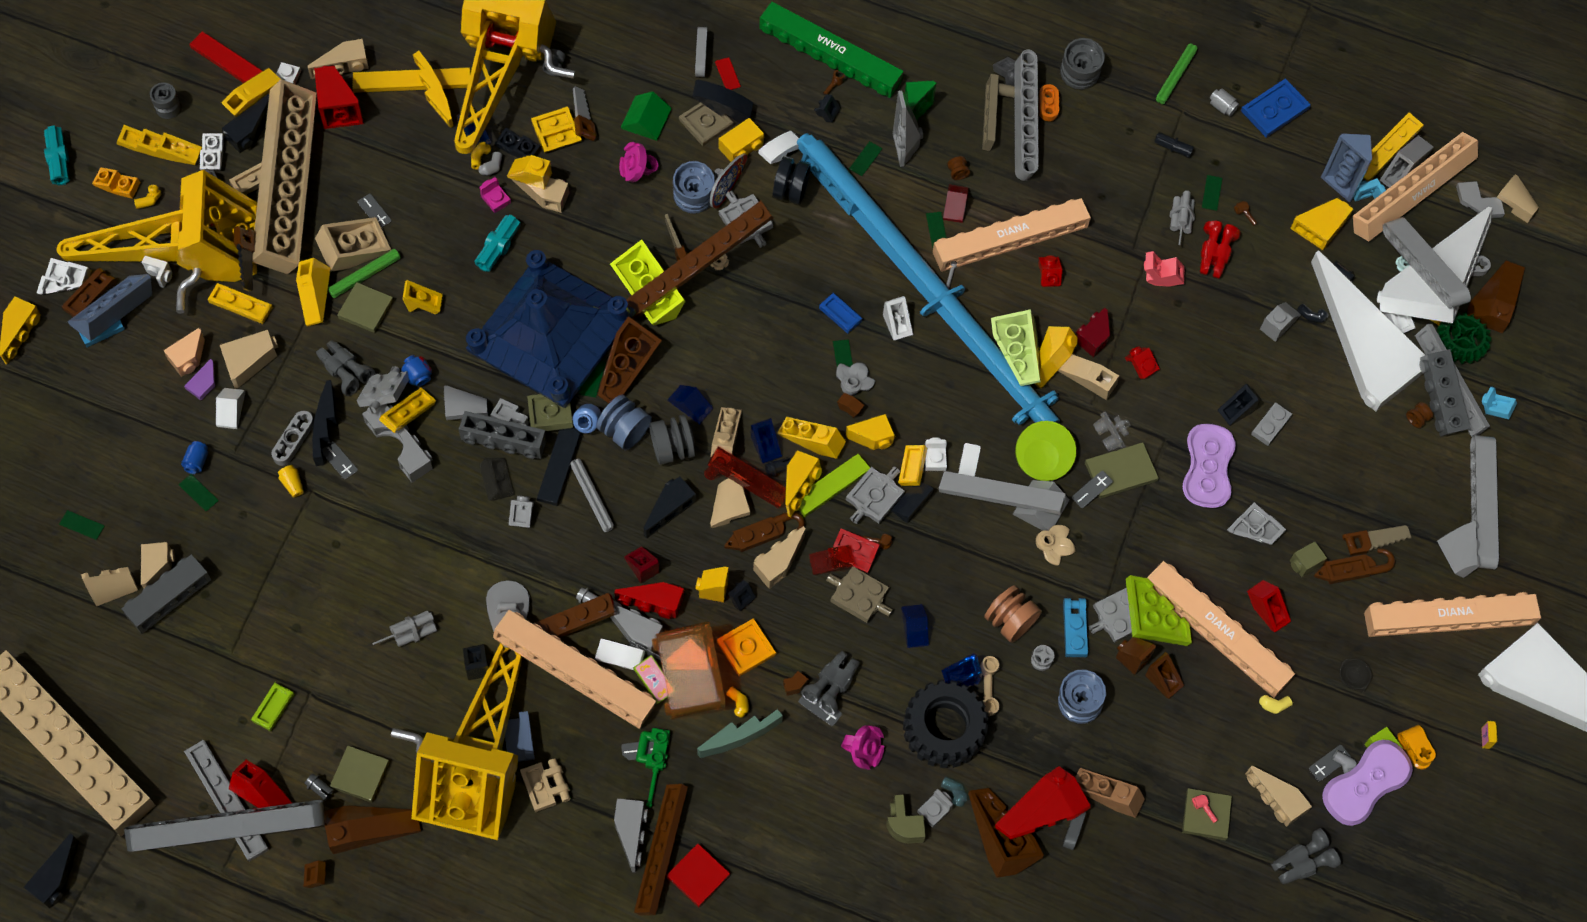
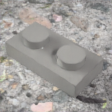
M1275 402L1251 435L1269 446L1290 419L1292 413Z

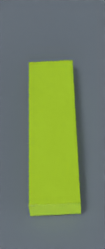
M859 454L855 455L812 485L810 493L805 495L798 510L804 517L808 516L861 479L870 467Z

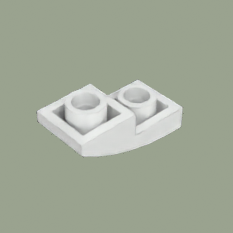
M792 131L786 132L768 142L759 149L758 153L770 164L779 162L787 153L798 149L797 140L799 138Z
M223 133L203 134L202 150H200V170H221L224 147Z
M601 639L595 660L634 670L633 667L643 661L645 651Z

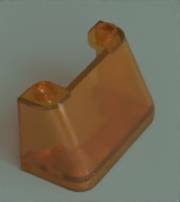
M703 622L656 633L654 635L655 638L652 639V646L654 652L658 651L661 658L668 694L667 703H664L666 716L670 715L671 720L722 711L726 707L710 623Z

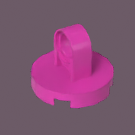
M630 142L625 146L624 151L626 153L624 157L620 158L619 166L620 175L626 178L625 181L636 182L642 175H650L657 170L658 162L656 158L647 155L646 149L642 144ZM646 161L650 162L651 170L646 167Z
M865 725L857 731L855 736L845 735L841 747L851 752L853 762L857 767L870 770L871 766L876 767L882 759L884 746L881 745V738H884L880 728Z

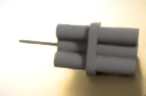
M1184 191L1181 197L1175 196L1173 207L1170 211V230H1180L1179 245H1181L1182 230L1184 233H1191L1192 221L1195 220V201L1190 199V191Z
M425 611L413 617H405L404 621L389 626L393 635L372 644L375 645L391 637L395 638L398 647L412 641L418 642L420 641L419 638L437 631L433 622V616L431 612Z

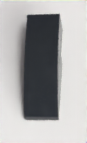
M699 79L695 81L692 97L718 115L727 114L739 123L751 117L753 102L746 97L711 82Z

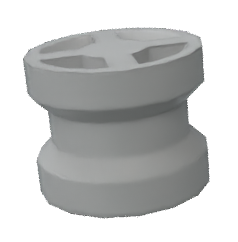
M1046 645L1037 646L1031 657L1032 666L1039 671L1049 669L1054 659L1053 650Z

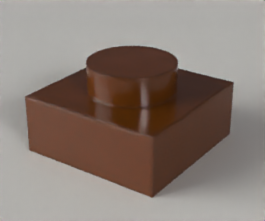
M318 860L305 864L303 887L314 888L325 884L326 862Z

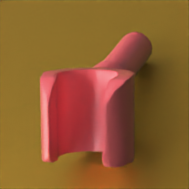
M1205 795L1192 798L1196 809L1203 807L1213 823L1218 820L1208 806L1209 802Z

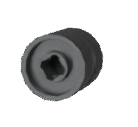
M165 82L154 85L150 91V98L158 116L164 119L176 117L180 113L181 104L173 85Z

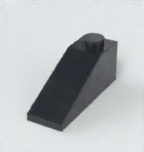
M269 94L222 127L225 139L239 153L249 149L256 142L267 121Z
M680 476L675 480H669L665 484L643 528L646 539L696 502V494Z
M71 833L23 887L49 909L62 899L63 892L67 886L79 841Z

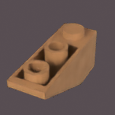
M1082 768L1079 769L1075 777L1087 797L1114 811L1136 818L1145 800L1137 786Z

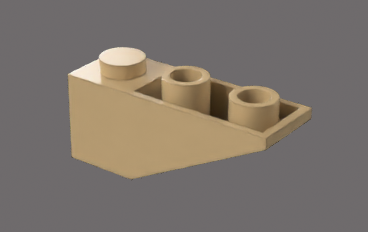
M363 39L342 42L309 64L310 78H315L314 68L322 66H335L340 75L347 72H359L369 69Z
M550 178L544 190L512 179L542 208L562 213L569 195L568 183L561 179Z
M1073 354L1058 370L1105 400L1108 399L1119 379V375L1106 367Z
M721 407L712 442L710 464L731 467L741 410Z
M804 526L799 530L794 529L791 531L787 539L782 542H776L769 552L760 554L754 560L753 571L769 589L786 577L805 537Z
M1251 766L1246 772L1250 785L1258 789L1264 803L1272 807L1277 820L1284 823L1286 827L1306 814L1312 807L1298 788L1254 766Z

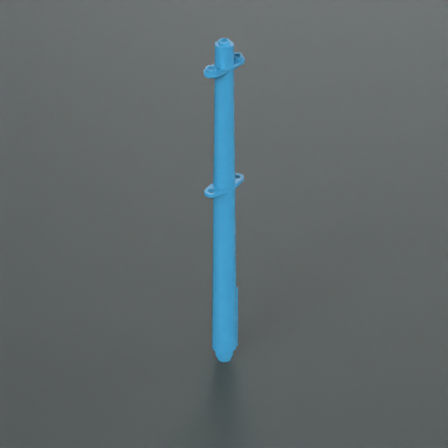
M808 133L802 135L797 140L798 149L803 153L802 161L811 163L810 171L845 212L849 216L852 215L929 302V304L922 308L920 314L925 317L937 311L1023 408L1012 418V421L1015 424L1021 425L1030 417L1035 423L1039 421L1059 423V418L1047 406V404L1052 406L1058 401L1057 392L1054 390L1040 398L1030 385L1020 386L1002 351L957 299L964 293L966 288L960 285L949 290L822 140H816L813 135Z

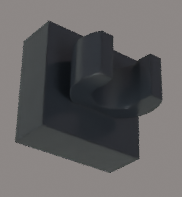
M826 94L823 100L818 101L820 106L815 108L814 111L818 116H822L826 122H833L840 106L833 95Z
M744 580L741 583L736 582V587L731 591L727 590L734 607L739 611L756 598L749 583Z

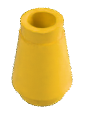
M289 465L278 471V479L293 498L304 493L297 468Z

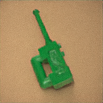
M652 728V732L643 731L640 734L636 761L645 763V768L653 769L648 802L646 803V806L649 808L652 807L657 774L659 770L663 771V768L666 767L664 762L668 757L666 751L670 740L669 730ZM648 740L654 742L652 753L645 755Z

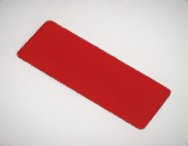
M730 58L715 61L725 88L732 90L741 87Z

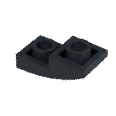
M508 128L503 130L495 142V146L517 158L534 156L540 145L524 135L520 137Z

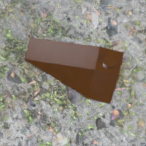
M1506 260L1470 301L1466 312L1467 316L1474 314L1475 319L1481 318V324L1487 323L1486 328L1503 333L1510 323L1525 267Z
M629 316L615 335L597 394L607 403L625 393L662 341Z
M989 788L969 791L968 795L987 859L997 878L1016 875L1043 858L1044 855L1031 833L1009 839L995 828V824L1007 811L1005 810L1006 806Z
M342 806L325 811V830L332 854L421 832L419 821L411 819L412 809Z

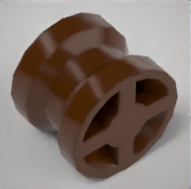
M963 156L952 158L947 163L953 180L964 179L970 174V169L966 166V158Z
M1419 402L1415 405V409H1410L1406 413V417L1414 427L1421 428L1425 421L1432 419L1433 413L1425 403Z

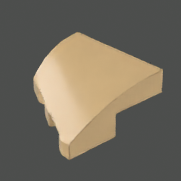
M1516 174L1497 196L1498 199L1513 208L1511 213L1526 223L1530 221L1539 209Z
M739 475L730 477L718 484L710 522L711 528L730 524V520L750 515Z
M128 567L116 570H103L99 576L89 577L88 573L81 574L96 606L138 591L134 577Z

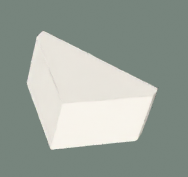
M902 296L886 301L883 317L893 340L913 335L905 297Z
M224 388L216 397L217 427L238 428L245 390Z

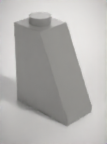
M1417 136L1397 153L1380 181L1390 188L1423 163L1434 147L1420 136Z

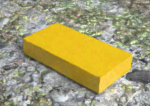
M907 445L905 447L898 481L901 486H920L927 453L925 445Z

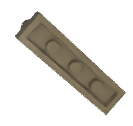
M995 74L990 75L985 91L982 150L990 151L995 142L997 95L1015 98V86L998 83L999 75Z

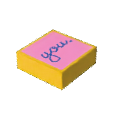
M1487 721L1481 728L1482 748L1490 749L1497 743V728L1494 721Z

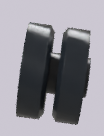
M783 156L775 176L772 197L783 201L789 192L790 203L800 205L807 188L811 163L801 160L795 168L794 159Z

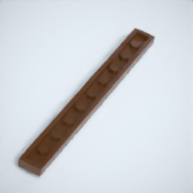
M760 200L627 298L628 305L635 309L636 312L632 319L636 320L771 221L774 217L764 203Z

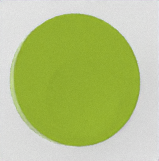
M1039 421L1029 425L1019 435L1015 446V456L1019 467L1026 475L1039 481H1051L1062 477L1070 470L1076 457V445L1072 435L1064 426L1053 421Z

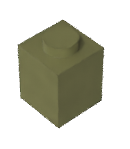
M1313 542L1295 552L1290 562L1293 570L1299 573L1301 577H1304L1323 566L1327 557L1317 543Z

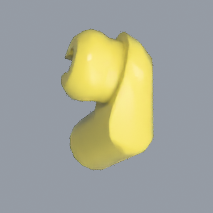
M1264 695L1259 700L1262 708L1273 714L1280 713L1293 705L1289 696L1278 701L1268 695Z

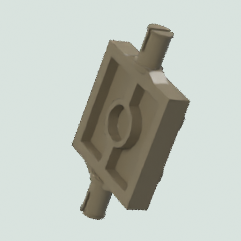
M853 566L842 579H839L832 573L829 574L826 581L837 587L836 592L831 598V603L866 623L877 611L888 617L892 613L893 609L882 603L884 596L888 592V586Z

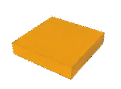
M754 618L717 639L718 645L739 677L776 656L775 650Z

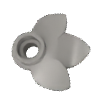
M841 363L837 367L836 376L841 381V388L844 393L855 395L860 390H870L875 384L874 379L867 377L868 368L864 363H855L851 367Z

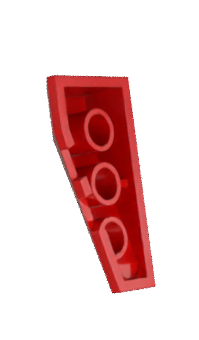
M1058 766L1043 776L995 824V828L1009 839H1014L1035 832L1036 828L1048 825V827L1054 826L1056 821L1067 819L1069 821L1075 819L1090 809V803L1076 778Z

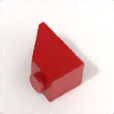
M1262 580L1247 591L1254 610L1273 632H1277L1291 622L1279 587Z

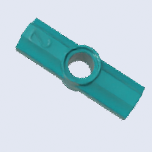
M55 125L49 126L44 130L46 143L44 153L47 165L49 166L50 179L52 184L58 186L66 185L69 181L67 166L69 156L64 144L63 130Z
M505 215L496 230L488 234L484 248L474 261L475 265L481 270L490 272L499 257L507 253L511 239L521 226L516 217Z

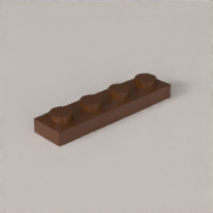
M606 593L535 622V624L541 626L546 633L560 638L617 614L612 595Z

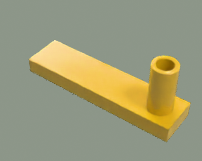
M1408 113L1372 149V161L1363 179L1367 182L1371 181L1423 128L1424 124L1411 113Z

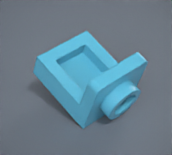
M1378 178L1368 182L1362 181L1353 199L1355 202L1371 196L1375 199L1385 192L1386 189L1380 184Z
M1490 387L1488 393L1483 395L1482 405H1484L1486 414L1509 419L1517 405V401L1514 398L1496 394L1495 388Z

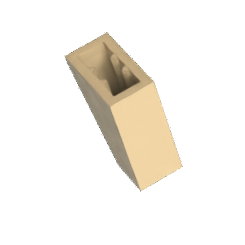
M268 330L220 345L234 388L242 386L277 357L275 348H278L275 336L270 337Z

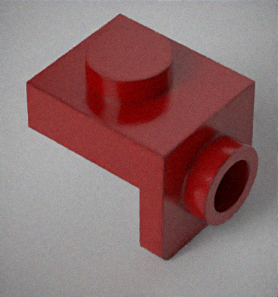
M1039 257L1038 265L1041 272V286H1060L1062 267L1059 257Z
M1135 347L1125 357L1126 361L1132 362L1140 379H1145L1160 369L1150 348Z

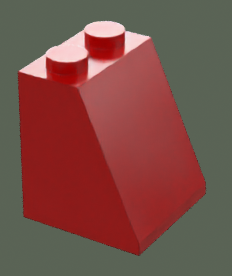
M335 66L314 68L318 108L324 129L364 124L358 99Z

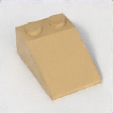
M376 217L324 224L315 238L327 266L331 268L330 272L352 268L391 251Z

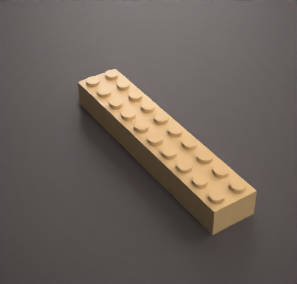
M281 79L270 89L254 229L255 251L252 252L253 263L289 274L298 266L300 261L317 93Z
M7 650L0 655V711L122 837L125 834V827L135 825L156 805Z

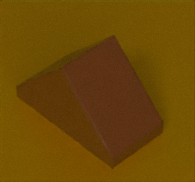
M1166 652L1150 665L1145 675L1168 699L1184 686L1169 654Z

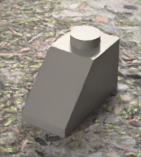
M1286 302L1277 305L1264 319L1260 330L1276 342L1301 314Z

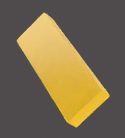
M219 283L216 284L208 298V302L261 324H264L273 308L272 304Z
M419 388L382 414L379 421L393 433H396L431 408L436 400L423 388Z

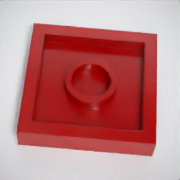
M699 844L667 874V878L698 908L730 876V873Z

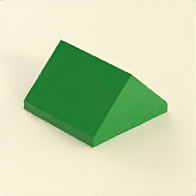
M935 81L906 82L904 95L916 120L934 103L937 84Z
M653 91L637 95L628 110L621 129L657 141L672 109Z

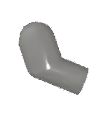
M493 152L492 160L479 166V173L487 176L497 173L500 169L502 154L500 152Z

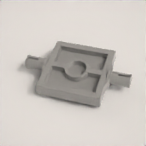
M733 191L727 192L726 197L729 199L730 204L719 210V216L727 226L758 203V200L754 194L746 198L737 199ZM769 221L739 244L755 239L759 247L765 246L766 241L761 234L772 229L773 223Z
M393 366L388 374H375L371 376L357 399L359 407L369 406L368 412L375 414L381 405L397 402L409 381L408 372H400L397 366Z
M871 467L846 496V501L857 509L852 517H850L852 522L854 521L857 524L863 515L870 517L878 524L884 519L905 492L894 482V478L900 473L898 468L893 467L885 475Z
M1127 588L1093 605L1098 614L1099 622L1089 626L1092 634L1104 629L1114 643L1132 634Z

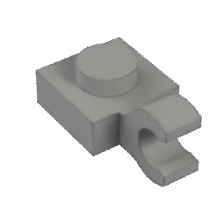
M501 398L490 414L493 418L526 426L530 423L527 421L528 417L526 415L518 413L519 406Z

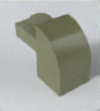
M895 795L893 802L890 803V815L894 817H888L886 822L889 833L894 839L902 843H923L925 839L923 815L905 816L904 795Z

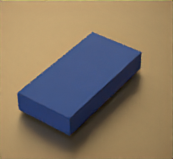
M834 293L819 305V309L847 334L862 322V317Z

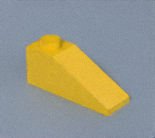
M1048 327L1039 350L1041 382L1034 383L1037 388H1042L1071 357L1078 338L1070 327Z

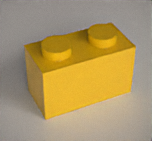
M748 118L719 138L718 149L732 162L741 154L748 155L752 151L759 150L764 144V133Z

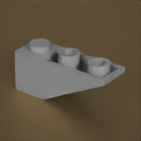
M613 601L617 614L610 618L628 641H632L653 652L663 634L661 623L654 618L647 619L642 617L636 610L630 609L629 611L622 608L620 603Z
M617 798L614 817L615 828L631 871L635 872L636 866L641 865L642 853L638 852L639 844L644 843L645 831H642L641 828L642 822H647L648 809H644L643 801Z

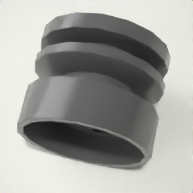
M1079 38L1070 42L1064 51L1060 74L1062 80L1068 86L1081 90L1096 84L1104 63L1105 55L1102 47L1097 42L1088 38Z
M685 415L678 416L679 426L674 417L670 418V428H667L663 420L649 423L651 439L659 465L673 462V452H677L680 460L684 459V449L688 458L695 456L693 432Z

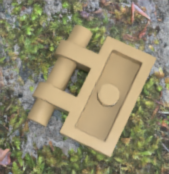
M555 758L548 761L549 769L544 770L542 763H538L520 770L535 812L556 805L554 796L560 795L562 802H567L571 799L568 793L570 791L569 786L564 782L562 776V767L558 765ZM553 777L556 787L550 788L547 779Z

